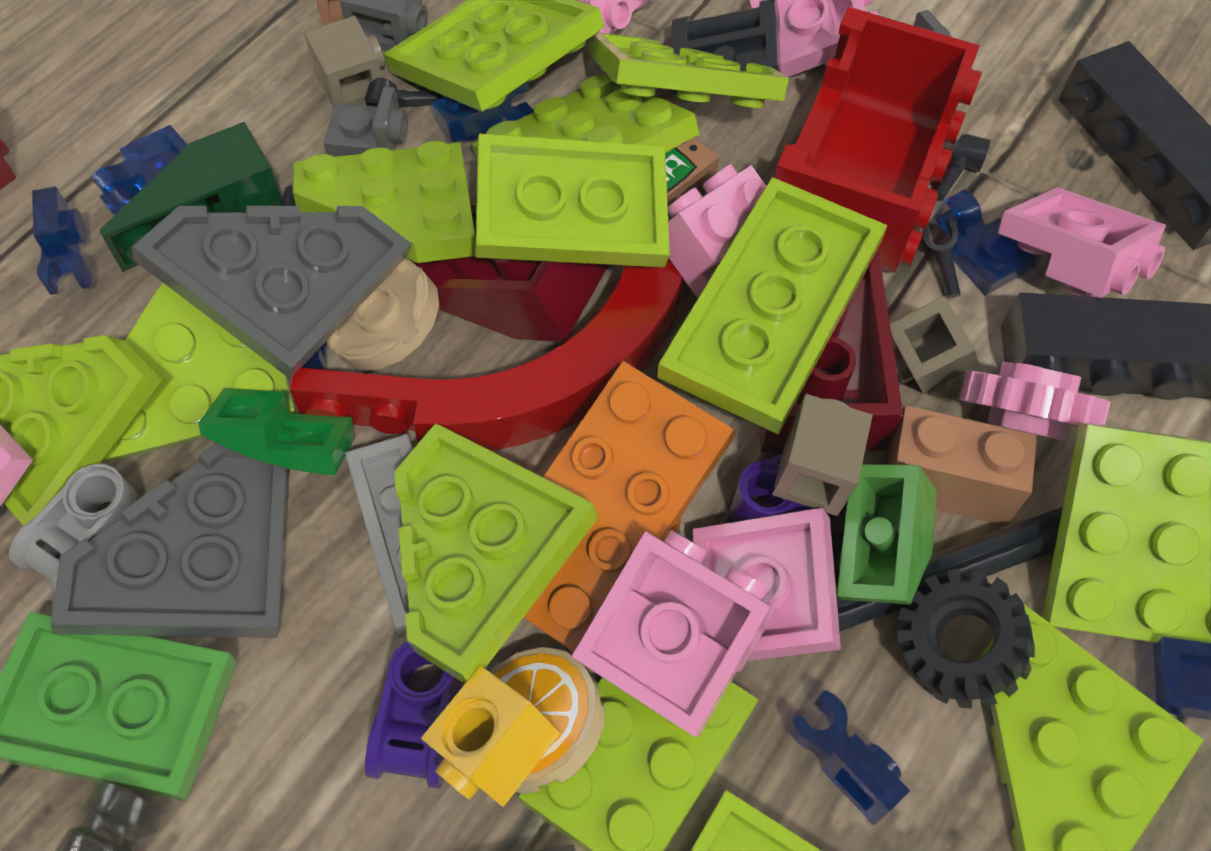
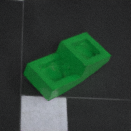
M223 388L198 423L201 435L244 456L287 469L336 476L346 456L345 452L349 451L355 439L352 417L292 414L289 412L286 392Z

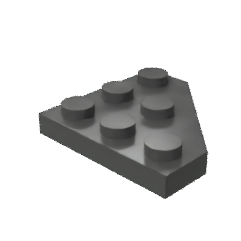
M178 206L133 245L132 252L133 260L291 379L408 256L412 243L363 206H337L336 212H300L299 206H246V213H207L206 206Z
M217 443L213 444L199 455L197 463L174 480L169 482L165 479L121 511V518L89 542L84 538L60 556L50 623L52 633L60 635L277 638L280 614L286 468L244 456Z

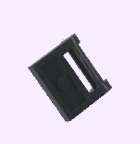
M762 0L759 2V7L692 21L689 16L673 19V54L680 55V48H690L723 56V59L741 64L740 71H746L747 63H755L772 67L781 73L780 15L777 0Z

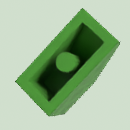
M862 464L858 485L847 502L837 597L841 600L911 604L932 556L938 492L920 465Z

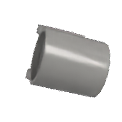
M92 464L81 468L69 478L65 486L46 507L20 529L9 548V559L17 568L24 571L34 570L51 583V590L55 594L60 560L56 559V557L64 554L84 538L88 542L118 521L121 518L120 512L141 498V496L111 466ZM114 498L107 508L98 512L102 504ZM39 540L46 542L43 548L37 545Z

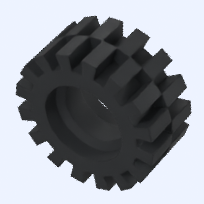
M960 569L947 570L950 581L942 584L939 583L934 574L924 580L928 591L925 594H921L916 590L910 604L911 609L907 610L901 607L898 617L903 630H897L898 643L917 682L925 691L928 688L931 689L935 698L946 704L949 698L956 699L959 708L972 709V700L982 699L985 707L997 704L995 694L1004 691L1010 697L1018 690L1016 680L1019 676L1025 680L1032 670L1029 661L1030 657L1035 658L1033 632L1023 601L1017 593L1011 596L1008 584L1000 578L996 577L992 584L988 583L984 571L972 569L971 579H963ZM963 615H972L983 619L994 631V641L990 650L983 657L969 662L953 660L946 656L939 648V635L944 625L953 618Z

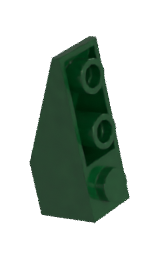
M242 122L191 142L99 231L121 271L124 272L139 265L133 260L132 246L178 206H206L207 213H246V206H281L282 198L270 164L246 123Z

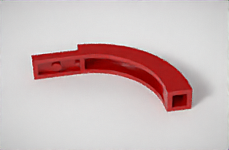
M668 259L665 267L625 265L621 278L611 297L599 313L581 331L544 356L502 372L473 378L445 380L300 368L292 377L289 390L300 414L352 417L353 425L372 427L377 431L387 434H400L406 430L415 431L418 443L437 423L490 451L523 445L550 436L582 421L623 361L641 372L646 369L663 345L675 322L683 297L685 280L670 259Z

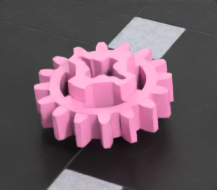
M1002 361L999 376L966 370L959 400L990 407L988 424L1062 441L1066 440L1069 425L1078 427L1079 422L1105 425L1111 404L1109 400L1078 393L1081 381L1079 376L1038 366Z

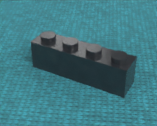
M1130 41L1077 60L1058 100L1193 251L1210 244L1211 126Z
M1019 292L1001 325L1005 362L1028 364L1079 376L1081 381L1078 391H1091L1100 396H1115L1122 393L1154 395L1162 400H1175L1183 397L1211 399V304Z

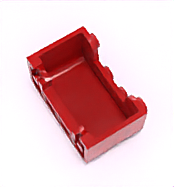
M848 6L839 27L838 34H840L835 56L829 58L822 86L796 144H786L777 164L774 178L887 225L882 242L876 252L880 254L881 268L896 273L899 263L911 266L923 235L922 232L913 230V227L926 229L937 201L938 191L930 189L928 186L930 181L937 183L942 181L952 154L951 150L942 148L943 143L955 144L966 112L956 108L958 103L970 106L982 72L972 69L980 45Z

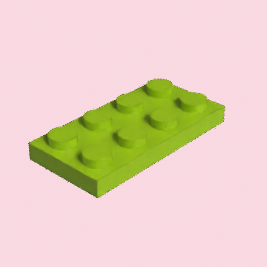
M772 177L659 362L657 378L779 434L881 244L887 225Z

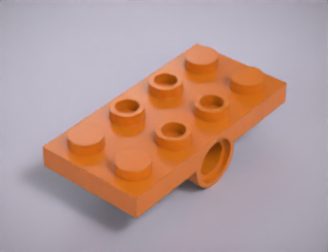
M623 361L543 476V478L592 502L599 518L524 618L574 653L645 531L663 542L671 530L676 533L678 532L681 516L735 437L734 429Z

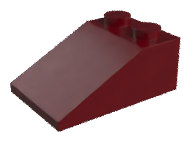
M470 205L476 237V205ZM475 256L423 263L412 261L416 267L421 268L437 287L438 310L514 339L566 342L609 264L476 258Z
M876 252L779 434L758 425L761 452H782L784 450L789 427L806 394L821 399L838 400L850 408L872 414L865 451L887 450L903 417V409L879 252Z

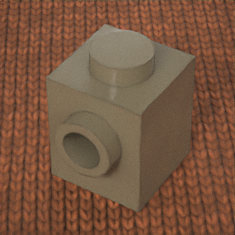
M355 16L304 32L314 72L333 108L335 103L367 104L365 96L368 85L374 79L382 78L380 67L385 65L384 56L374 34L366 36Z
M945 295L890 324L891 335L897 345L893 347L897 373L903 383L914 378L923 393L965 373L966 370L969 371L980 365L976 351Z
M806 394L789 427L772 495L814 509L823 508L825 512L838 516L858 485L873 415L850 408L838 400L821 399Z

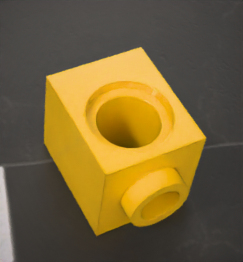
M480 665L421 739L444 758L434 771L470 801L480 788L499 805L504 807L561 733L530 701Z

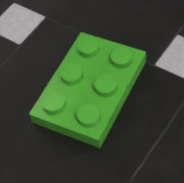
M29 612L0 675V761L187 802L237 663L231 653L151 636L53 634L50 625L51 616Z

